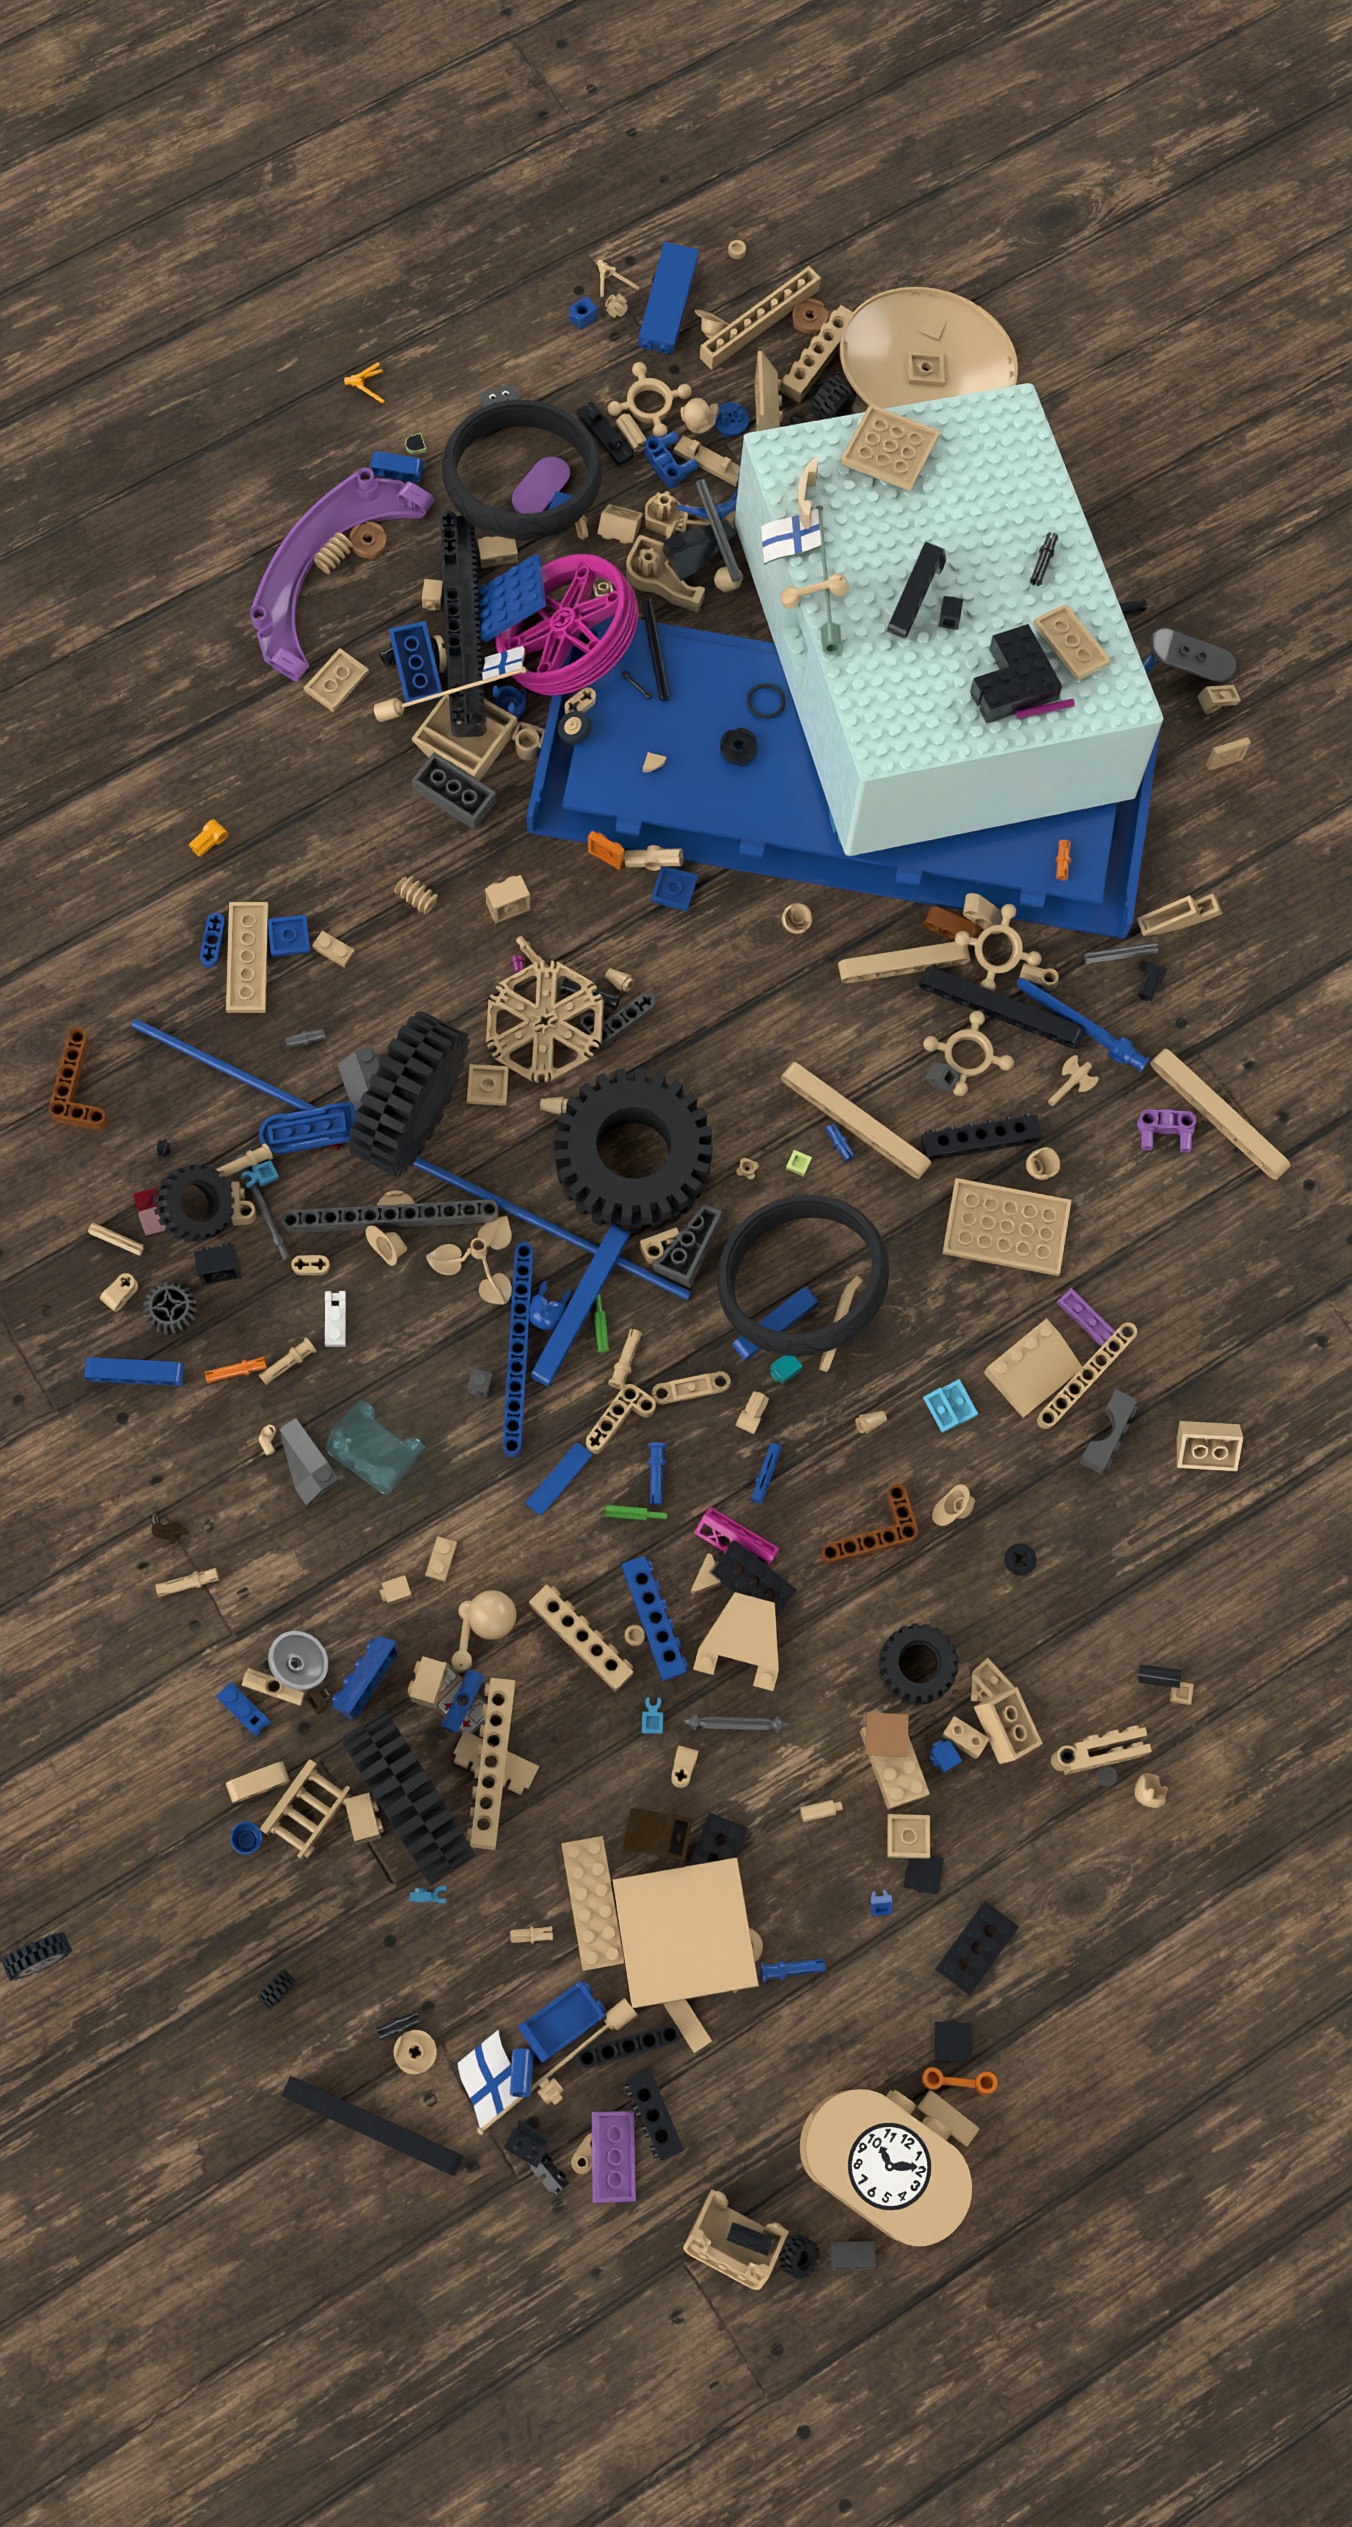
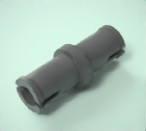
M322 1027L308 1032L304 1030L300 1034L286 1036L285 1039L287 1047L290 1049L326 1040V1035Z

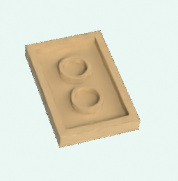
M339 648L307 683L304 691L334 712L369 674V669Z

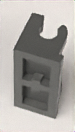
M874 2241L830 2243L831 2271L875 2269Z

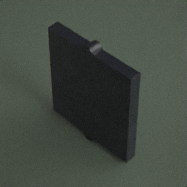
M930 1855L929 1859L909 1858L903 1887L917 1890L918 1893L926 1892L937 1895L944 1858Z
M954 2020L950 2022L935 2021L934 2060H949L951 2063L954 2061H970V2023L955 2022Z

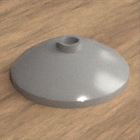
M289 1631L283 1633L276 1638L269 1649L268 1662L271 1672L281 1684L290 1689L299 1691L312 1689L320 1684L327 1674L328 1657L325 1649L316 1638L305 1632Z

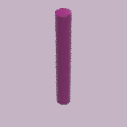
M1072 698L1016 711V717L1020 719L1074 707L1075 702Z

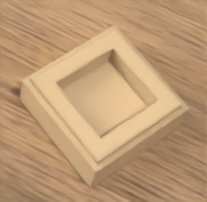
M1181 1682L1180 1688L1171 1687L1170 1702L1191 1705L1194 1684Z

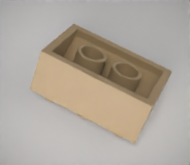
M1180 1421L1177 1434V1468L1237 1471L1243 1442L1240 1424Z
M1017 1687L988 1698L974 1706L999 1764L1014 1761L1043 1744Z

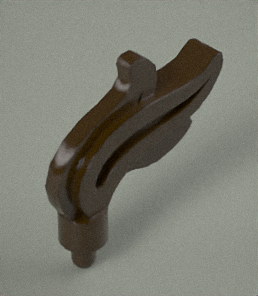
M156 1512L152 1513V1534L155 1537L170 1540V1543L174 1544L176 1542L175 1535L189 1534L186 1528L177 1526L181 1525L180 1522L172 1521L163 1525L160 1523V1518L157 1517Z

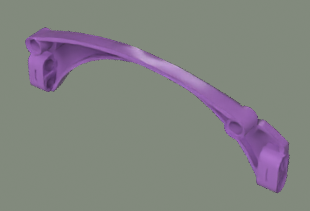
M361 468L322 497L296 523L281 543L261 580L253 601L250 617L253 627L259 630L257 636L264 661L278 672L296 682L299 681L309 668L296 634L295 611L297 599L304 579L315 563L314 555L324 547L325 543L329 542L330 538L334 537L335 533L339 532L347 535L351 533L356 525L366 524V522L376 523L391 519L422 518L434 504V497L411 482H406L405 484L400 480L374 479L373 471L369 468Z

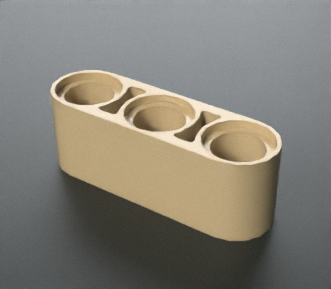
M970 893L966 895L963 910L965 917L984 930L993 925H1001L1003 916L999 908L979 894ZM998 931L991 934H1000L1001 932Z
M281 1761L230 1780L226 1783V1787L234 1804L285 1785L290 1780L284 1763Z
M931 2090L928 2091L917 2107L928 2118L932 2116L952 2131L951 2136L966 2147H968L980 2130Z

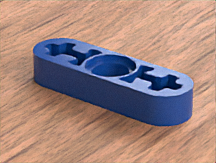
M219 913L210 914L206 922L200 960L202 965L207 968L216 966L219 960L225 929L224 917ZM216 919H218L219 923H217L216 931H214V925L212 922H215ZM215 936L218 938L216 944L211 945L207 942L208 938ZM209 950H212L211 955L213 959L207 962L206 958L209 956Z

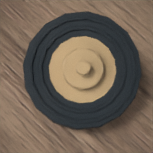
M578 710L565 714L558 725L560 737L571 745L584 742L592 730L590 718Z

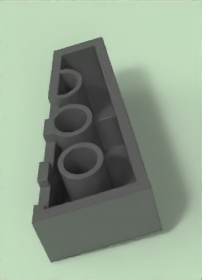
M704 1204L689 1221L687 1227L678 1234L671 1246L667 1247L660 1259L656 1260L652 1265L654 1272L691 1288L724 1220L722 1211Z

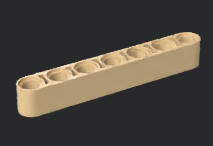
M956 942L845 959L840 961L838 966L842 983H853L921 972L926 967L940 969L969 963L971 959L968 945L959 946Z
M1128 1322L1122 1324L1037 1417V1423L1042 1429L1053 1427L1135 1338L1137 1328L1134 1324ZM1122 1329H1128L1131 1332V1337H1125L1122 1334ZM1109 1343L1116 1344L1118 1351H1111ZM1097 1357H1101L1105 1361L1104 1366H1099L1096 1363ZM1083 1372H1089L1092 1376V1379H1084L1082 1375ZM1069 1387H1077L1079 1391L1078 1394H1072L1069 1390ZM1062 1400L1065 1403V1409L1058 1408L1056 1401ZM1043 1415H1050L1052 1423H1045Z

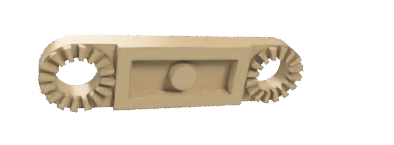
M719 1371L660 1383L653 1388L652 1398L657 1404L663 1405L722 1393L729 1389L731 1379L727 1373ZM723 1377L726 1380L725 1386L718 1387L715 1384V1379ZM659 1389H664L668 1395L664 1399H659L656 1392Z

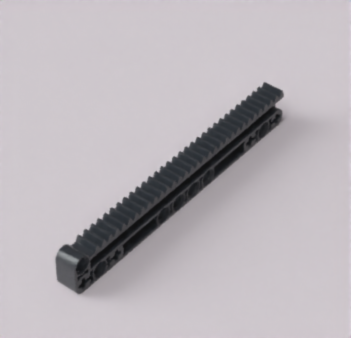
M447 511L442 513L440 524L448 687L451 690L481 681L483 676L475 526L462 515L456 516L455 513ZM483 684L449 694L451 733L455 737L460 738L483 736L487 732Z

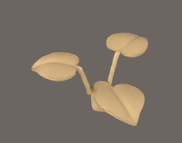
M507 1216L499 1217L496 1221L483 1225L479 1230L478 1238L472 1240L471 1248L467 1249L462 1258L461 1250L453 1244L442 1245L426 1255L430 1266L444 1275L458 1273L461 1270V1262L465 1261L469 1254H472L476 1259H482L488 1278L479 1285V1294L482 1299L489 1303L501 1305L506 1304L510 1300L512 1293L510 1280L502 1273H497L491 1277L486 1261L487 1248L489 1246L495 1250H500L507 1247L511 1242L512 1233Z

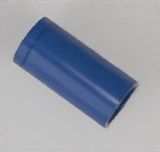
M514 2049L512 2052L511 2096H531L534 2051Z

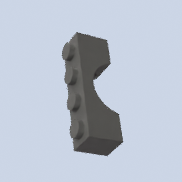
M1117 1389L1114 1390L1104 1410L1112 1423L1111 1434L1105 1440L1090 1441L1079 1463L1099 1473H1102L1104 1469H1109L1113 1461L1110 1456L1113 1451L1117 1452L1121 1441L1118 1439L1121 1434L1125 1435L1130 1425L1127 1423L1129 1416L1133 1418L1138 1408L1135 1406L1138 1399Z

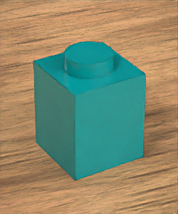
M784 1355L771 1364L770 1374L776 1382L779 1381L783 1385L801 1372L803 1366L795 1356Z

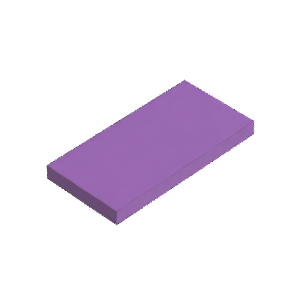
M634 2111L592 2112L593 2203L636 2201Z

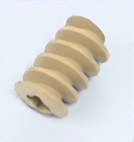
M337 532L314 555V562L322 571L330 574L331 571L328 567L335 569L333 562L340 564L338 557L345 559L344 553L349 554L350 550L348 547L353 548V545L345 535Z
M406 876L398 882L395 893L400 894V897L406 899V902L412 903V906L418 908L419 912H424V915L428 914L434 907L438 895L435 894L431 897L432 890L430 889L425 893L426 886L423 885L419 888L420 881L413 883L414 876L408 879Z

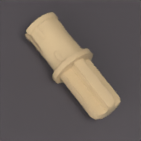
M585 515L574 523L577 535L582 540L589 536L586 525L588 520Z
M530 1926V1929L511 1930L510 1940L512 1943L531 1941V1944L534 1941L553 1940L552 1926L533 1928V1926Z

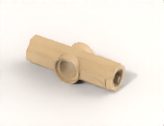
M656 845L648 846L647 850H627L624 854L626 867H645L652 871L660 870L661 866H681L684 861L681 848L663 849Z
M249 1668L242 1682V1686L299 1706L302 1705L307 1690L290 1689L281 1684L274 1676L272 1677ZM278 1682L280 1684L279 1690L271 1692L269 1690L270 1685Z

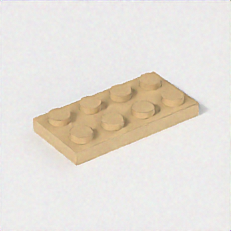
M1067 604L1034 619L1033 625L1077 681L1110 665L1111 659Z

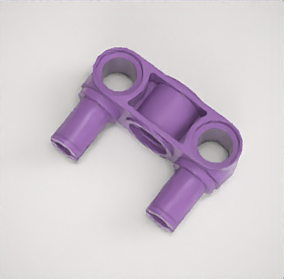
M1169 1109L1144 1110L1137 1120V1127L1141 1133V1149H1153V1133L1180 1135V1151L1191 1152L1196 1116L1188 1111ZM1143 1118H1148L1151 1124L1145 1123ZM1182 1120H1187L1190 1123V1125H1184L1182 1123Z

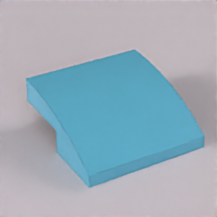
M960 1379L923 1397L942 1433L979 1415Z

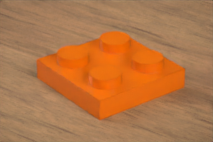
M591 831L588 835V852L616 869L621 870L624 866L623 847L617 842L607 840L606 836L602 833Z

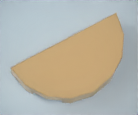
M393 1190L385 1193L377 1203V1206L415 1203L403 1191Z

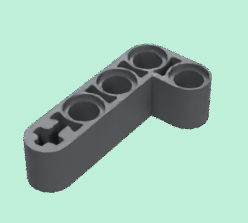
M643 993L603 1022L602 1035L606 1039L602 1040V1044L597 1041L594 1042L600 1046V1049H605L654 1012L655 997L651 993ZM587 1012L581 1017V1030L585 1034L591 1035L594 1032V1025L586 1026L584 1023L591 1021L595 1024V1014ZM634 1013L636 1017L629 1018L627 1014ZM614 1024H618L621 1026V1028L614 1029L612 1028V1026Z

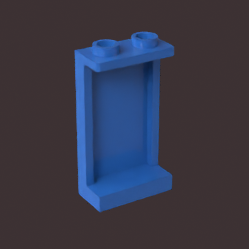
M581 1981L577 1982L569 1990L518 2026V2029L542 2063L605 2017L603 2012L606 2009L599 2000L594 2001L591 1996L593 1990L587 1982L584 1984Z

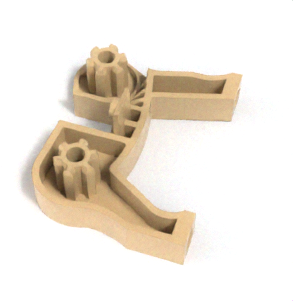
M668 491L663 494L658 492L648 500L645 506V529L667 536L666 539L681 532L710 525L711 523L709 519L678 510V506L681 504L673 496H670ZM736 511L730 512L720 521L728 520L733 528ZM639 535L626 561V576L630 584L641 591L656 593L667 599L671 604L698 613L704 599L705 588L700 586L691 587L683 580L680 581L663 553L664 543Z

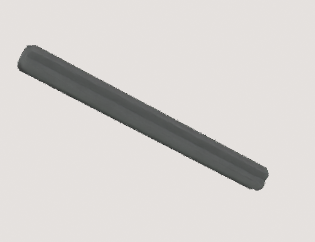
M704 479L698 480L696 486L733 582L739 581L741 575L706 481Z

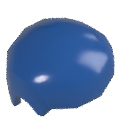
M250 1821L240 1822L232 1829L230 1837L231 1846L240 1854H253L260 1848L262 1832L256 1824Z

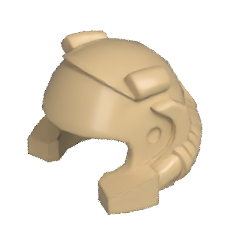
M701 398L691 399L685 407H681L682 420L692 433L702 434L710 430L715 425L717 415H719L718 404H711L709 409L708 404Z

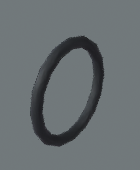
M765 683L753 687L747 695L746 702L752 714L759 718L770 719L778 716L783 711L785 697L778 687ZM767 687L777 691L781 697V706L778 711L770 715L756 712L750 702L751 695L755 690Z

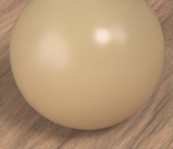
M489 1590L478 1594L469 1605L468 1618L470 1628L476 1635L488 1640H496L506 1636L516 1622V1608L513 1601L500 1591Z

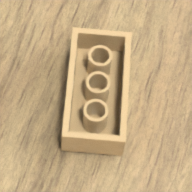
M863 1727L860 1730V1734L865 1745L866 1727ZM909 1736L908 1757L868 1755L888 1810L925 1798L930 1794Z

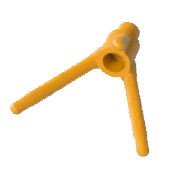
M379 363L372 365L357 375L344 378L345 385L357 386L358 389L384 403L382 398L364 387L365 378L383 372L382 369L371 372L380 366Z

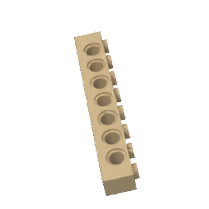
M491 1678L490 1684L486 1683L484 1696H488V1704H483L482 1716H485L486 1720L485 1725L481 1724L479 1737H483V1745H478L477 1757L481 1758L480 1766L476 1765L474 1776V1778H478L477 1787L473 1786L472 1799H476L475 1807L470 1808L469 1820H473V1826L468 1828L467 1840L471 1841L470 1846L473 1848L495 1850L515 1680ZM501 1697L504 1703L497 1706L493 1703V1699ZM497 1717L502 1723L499 1726H493L490 1720ZM490 1738H496L499 1744L496 1747H491L487 1741ZM492 1758L497 1764L495 1767L490 1768L486 1766L485 1761ZM491 1779L494 1782V1786L492 1788H485L482 1784L483 1781ZM489 1800L492 1804L491 1808H481V1801ZM480 1821H486L489 1824V1828L487 1830H480L477 1824Z

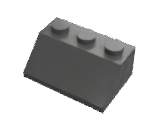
M373 1046L354 1051L337 1064L349 1100L354 1104L355 1114L363 1105L360 1100L363 1093L369 1090L371 1085L369 1080L372 1074H376L379 1069V1061Z

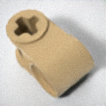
M128 1273L121 1274L111 1286L104 1290L100 1300L114 1312H118L136 1293L138 1283L132 1275ZM127 1282V1283H130L131 1285L128 1287V1286H126V1285H124V1284Z
M678 1746L671 1779L674 1786L684 1788L689 1784L696 1764L698 1750ZM680 1773H684L685 1777L682 1779V1782L678 1781L677 1777Z

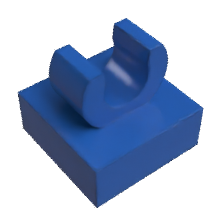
M883 1890V1896H876L875 1891L872 1892V1897H870L871 1916L892 1914V1896L888 1895L886 1890Z

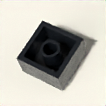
M223 1243L211 1249L210 1247H202L198 1249L199 1251L194 1252L197 1273L202 1285L242 1278L239 1257L234 1244Z

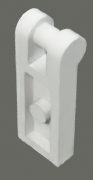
M325 1291V1347L346 1346V1291H339V1293ZM332 1301H339V1306H332Z

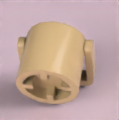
M519 722L517 724L512 740H515L516 753L519 758L529 761L538 756L542 747L545 729L529 723Z

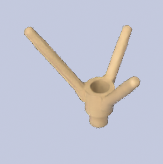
M603 260L597 262L601 279V297H604V280L611 277V275L637 290L640 289L639 286L616 273L615 267L609 266Z

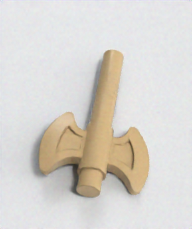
M1077 1055L1072 1056L1066 1061L1062 1069V1075L1070 1074L1071 1077L1048 1100L1051 1106H1054L1077 1083L1080 1085L1079 1092L1088 1091L1096 1085L1099 1078L1087 1075L1092 1068L1089 1062L1079 1067Z

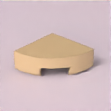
M648 752L643 772H652L662 767L666 762V757Z

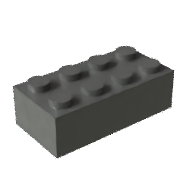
M436 753L430 756L412 779L413 791L473 830L477 828L496 803L495 791Z

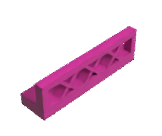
M712 1507L704 1514L694 1534L722 1551H725L728 1545L723 1544L719 1536L728 1537L730 1543L732 1540H736L754 1556L766 1560L765 1565L768 1567L780 1549ZM704 1523L712 1528L713 1534H707L701 1530Z

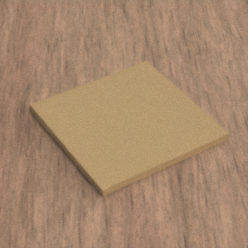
M737 1858L613 1880L632 2008L759 1986Z

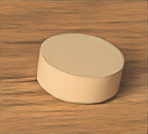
M734 240L729 244L728 254L730 257L741 259L745 256L746 245L744 242Z
M639 1625L629 1626L625 1631L626 1642L631 1646L641 1645L645 1640L644 1629Z

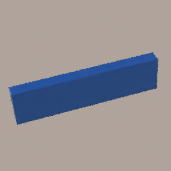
M577 1442L525 1504L539 1516H542L591 1459L593 1454Z

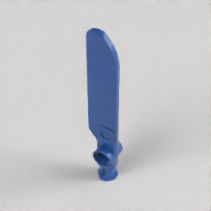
M1019 978L1016 982L1017 986L1033 1001L1058 1017L1083 1027L1085 1034L1110 1050L1108 1054L1114 1061L1124 1062L1125 1064L1130 1063L1140 1073L1143 1071L1150 1058L1136 1052V1048L1128 1039L1124 1037L1113 1038L1106 1030L1027 980Z

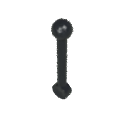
M628 671L622 672L623 679H628L644 694L646 699H651L652 694L646 692L629 676Z

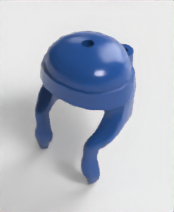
M495 685L493 687L495 705L514 715L517 719L520 718L526 708V691H518L513 686L498 688Z
M544 1281L540 1286L539 1293L533 1296L531 1300L529 1321L537 1328L553 1330L558 1325L567 1308L566 1301L571 1295V1290L568 1289L563 1294L561 1302H548L542 1297L547 1289V1281Z

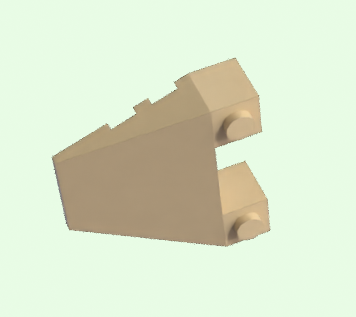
M735 1592L700 1644L693 1670L713 1675L718 1655L758 1665L753 1686L773 1691L779 1672L775 1603Z

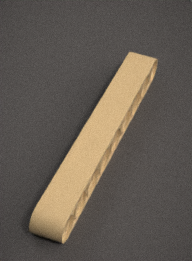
M1163 1049L1150 1062L1152 1068L1270 1178L1277 1180L1290 1168V1162L1171 1051Z
M792 1062L781 1076V1080L787 1086L912 1177L920 1179L931 1165V1161L925 1155L798 1063Z

